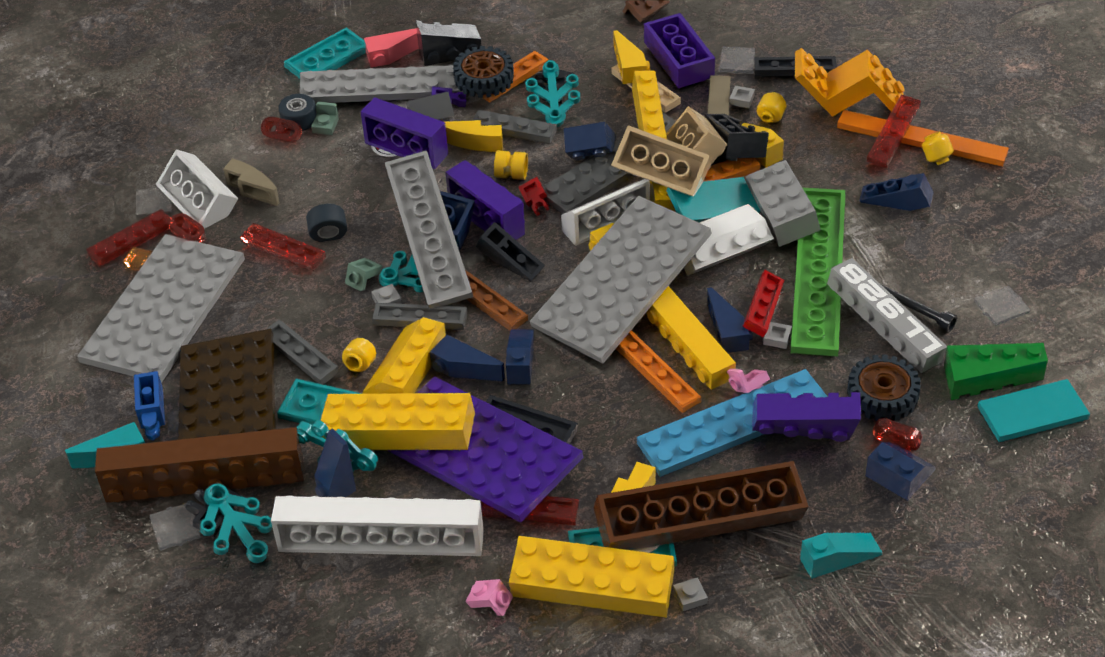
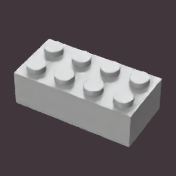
M786 160L745 176L748 187L761 211L760 213L765 218L779 247L821 230L816 210Z

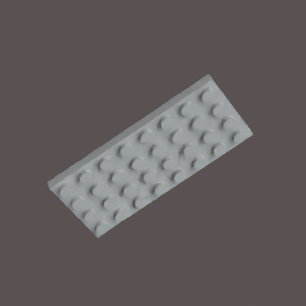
M638 196L530 320L531 326L604 363L712 234L711 228Z
M165 234L77 356L79 362L133 377L135 374L158 371L162 383L179 358L181 346L188 345L245 260L244 253Z

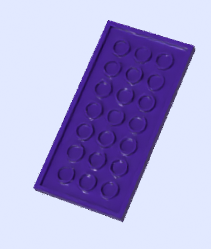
M434 376L417 393L467 392ZM472 395L475 416L468 450H387L520 523L584 458L582 450Z

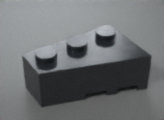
M416 21L419 53L424 66L453 61L456 57H459L461 52L465 54L467 49L472 51V47L480 49V46H482L481 38L475 25L457 23L440 25V22L425 24L422 21Z
M705 114V118H707L727 143L724 152L721 154L726 160L737 161L738 158L766 157L768 132H756L755 127L752 125H748V128L742 126V121L727 114Z

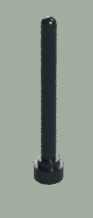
M882 285L902 305L937 321L941 329L951 332L955 327L958 319L957 315L949 311L940 313Z

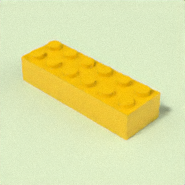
M470 393L328 394L321 421L327 425L329 430L333 428L335 431L337 429L345 431L360 450L363 448L370 450H468L475 410Z
M518 536L509 578L510 592L513 597L667 618L674 576V556Z

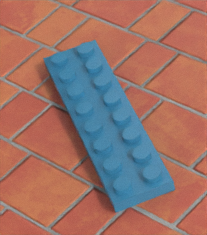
M804 369L764 385L759 389H754L749 393L742 394L637 437V444L650 464L656 467V472L661 477L764 435L759 431H752L753 403L757 394L790 393L792 398H796L803 393H813L815 397L828 396L809 372Z

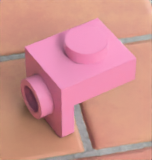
M731 368L727 371L730 377L729 383L737 392L749 393L754 389L761 388L765 382L770 380L767 371L754 369L746 375L740 369Z
M500 579L476 581L471 588L466 603L471 608L491 607L498 616H504L513 596Z

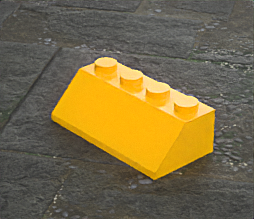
M423 317L404 327L363 390V394L415 393L431 368L430 351L446 336L445 324Z

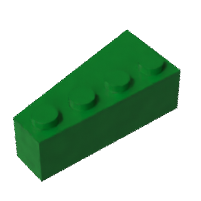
M1044 343L948 345L944 369L951 400L959 399L960 395L969 394L974 396L980 394L982 390L992 388L993 391H996L1009 384L1018 386L1044 380L1048 358Z

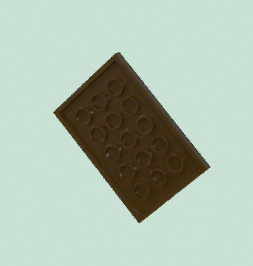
M271 328L181 346L178 440L275 430L274 335Z

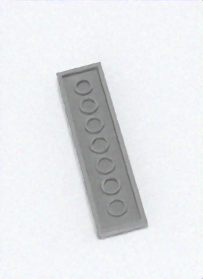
M453 65L300 72V94L310 96L315 103L371 101L374 97L381 100L419 99L431 96L432 86L452 88V93L463 92L458 90V87L455 85Z
M427 151L385 162L429 309L472 298L473 293Z

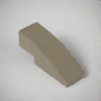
M233 158L224 167L227 185L239 188L242 196L276 206L280 204L277 187L256 168Z

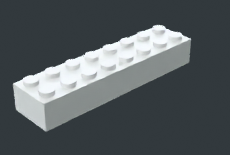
M276 496L271 518L278 552L481 556L484 529L480 500Z

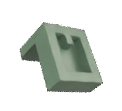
M317 102V115L311 126L312 133L333 135L339 120L337 105L335 103Z
M367 258L348 263L345 284L359 291H364L367 279L379 275L382 265Z

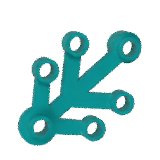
M548 60L542 69L544 77L548 78L549 92L540 87L535 78L527 79L525 82L526 90L535 93L527 97V105L543 113L547 123L556 124V127H559L566 119L565 113L581 100L580 92L571 90L579 85V79L575 74L568 75L566 83L557 91L556 77L559 75V66L555 61ZM568 93V100L559 107L558 102ZM539 96L550 103V108L539 101Z
M404 251L395 252L391 266L381 271L379 283L384 287L393 284L394 287L398 284L412 286L416 292H424L422 285H420V278L406 277L410 274L419 276L413 255H411L407 266L399 269L401 265L407 263V256Z
M316 420L313 425L305 421L300 422L297 426L300 443L313 442L324 447L326 439L322 438V436L327 437L329 431L327 425L320 420ZM341 429L336 430L348 443L353 472L357 469L373 471L378 461L376 454L367 448L360 450L345 431Z
M222 484L211 485L204 494V500L209 506L205 519L200 524L201 534L211 536L215 533L216 523L214 520L219 509L224 515L219 536L214 541L213 551L217 555H224L228 552V539L233 528L247 548V558L253 563L263 562L267 557V544L261 540H254L244 524L256 526L261 533H269L272 530L271 518L269 516L260 517L254 515L259 511V500L254 497L245 498L231 495ZM253 504L256 507L250 508L248 505ZM230 505L244 507L246 513L234 511ZM268 523L269 526H262L261 524ZM209 525V526H211L212 528H211V529H205L204 526ZM223 544L225 547L219 548L217 545ZM258 552L261 555H254L253 553Z

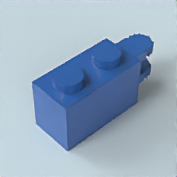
M158 371L135 374L134 393L137 418L141 429L145 428L146 438L154 440L160 436V426L165 425L164 395Z

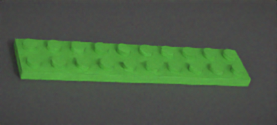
M803 188L816 210L821 230L798 239L790 353L838 357L841 297L830 288L827 282L831 269L841 264L843 260L845 190Z

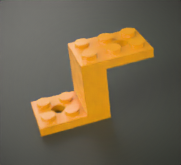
M802 48L795 51V79L832 117L873 93L897 118L905 115L904 105L906 103L903 94L905 91L903 84L900 81H896L888 68H884L876 55H872L868 50L828 73L815 62L810 53L807 54Z

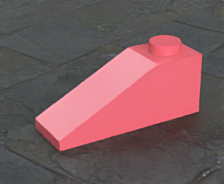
M416 28L364 38L370 68L389 65L419 49Z

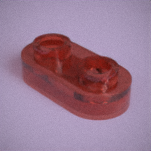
M267 117L261 123V132L271 139L293 143L298 141L302 135L300 125L291 120ZM276 126L275 131L272 132L271 128ZM294 129V134L290 136V131Z
M175 214L168 221L171 232L179 238L201 243L206 237L204 227L187 214Z
M879 419L872 430L873 435L879 441L895 443L908 451L918 450L923 441V436L917 428L890 419Z

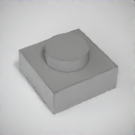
M735 86L730 96L729 105L750 108L755 96V89Z
M393 284L371 291L375 303L402 304L401 297Z
M770 322L767 333L764 336L763 345L787 349L792 326Z
M698 577L673 585V592L682 611L707 604L708 597Z

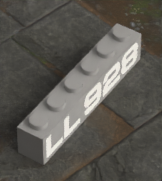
M853 258L831 269L827 282L830 288L920 373L942 362L947 346Z

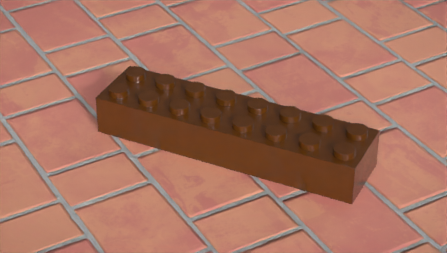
M297 427L97 448L95 473L105 502L108 503L194 494L197 489L206 491L213 484H222L228 489H243L303 482L304 459Z
M790 461L597 495L594 512L604 547L636 550L801 520L809 506L795 463Z

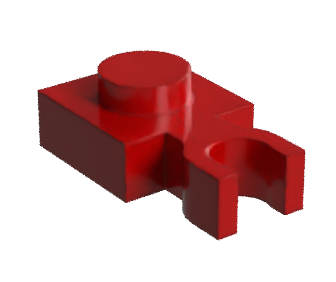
M538 177L518 187L525 203L529 207L532 206L537 216L540 215L538 212L540 206H544L546 210H549L547 203L543 200L547 197V194Z

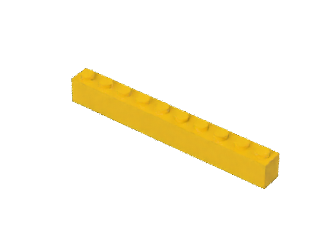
M614 223L590 232V242L588 244L590 251ZM668 286L646 312L649 321L659 328L661 335L672 343L674 350L683 356L688 367H692L700 381L706 383L711 390L729 382L730 377L727 371L731 368L736 369V362Z

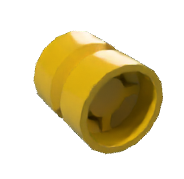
M496 151L494 160L495 178L507 179L511 176L513 179H526L528 171L527 152H514L511 155L510 151Z

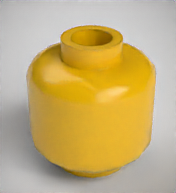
M766 93L761 98L756 112L762 121L777 123L782 119L787 104L779 93Z
M939 131L924 138L925 141L922 143L926 159L929 162H936L937 165L949 161L948 157L954 150L948 135L941 134Z
M364 338L353 339L342 353L343 363L349 370L354 372L366 371L376 358L374 345Z

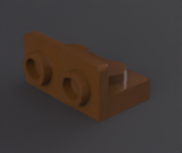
M626 0V5L622 12L624 14L631 12L641 23L668 6L670 1Z

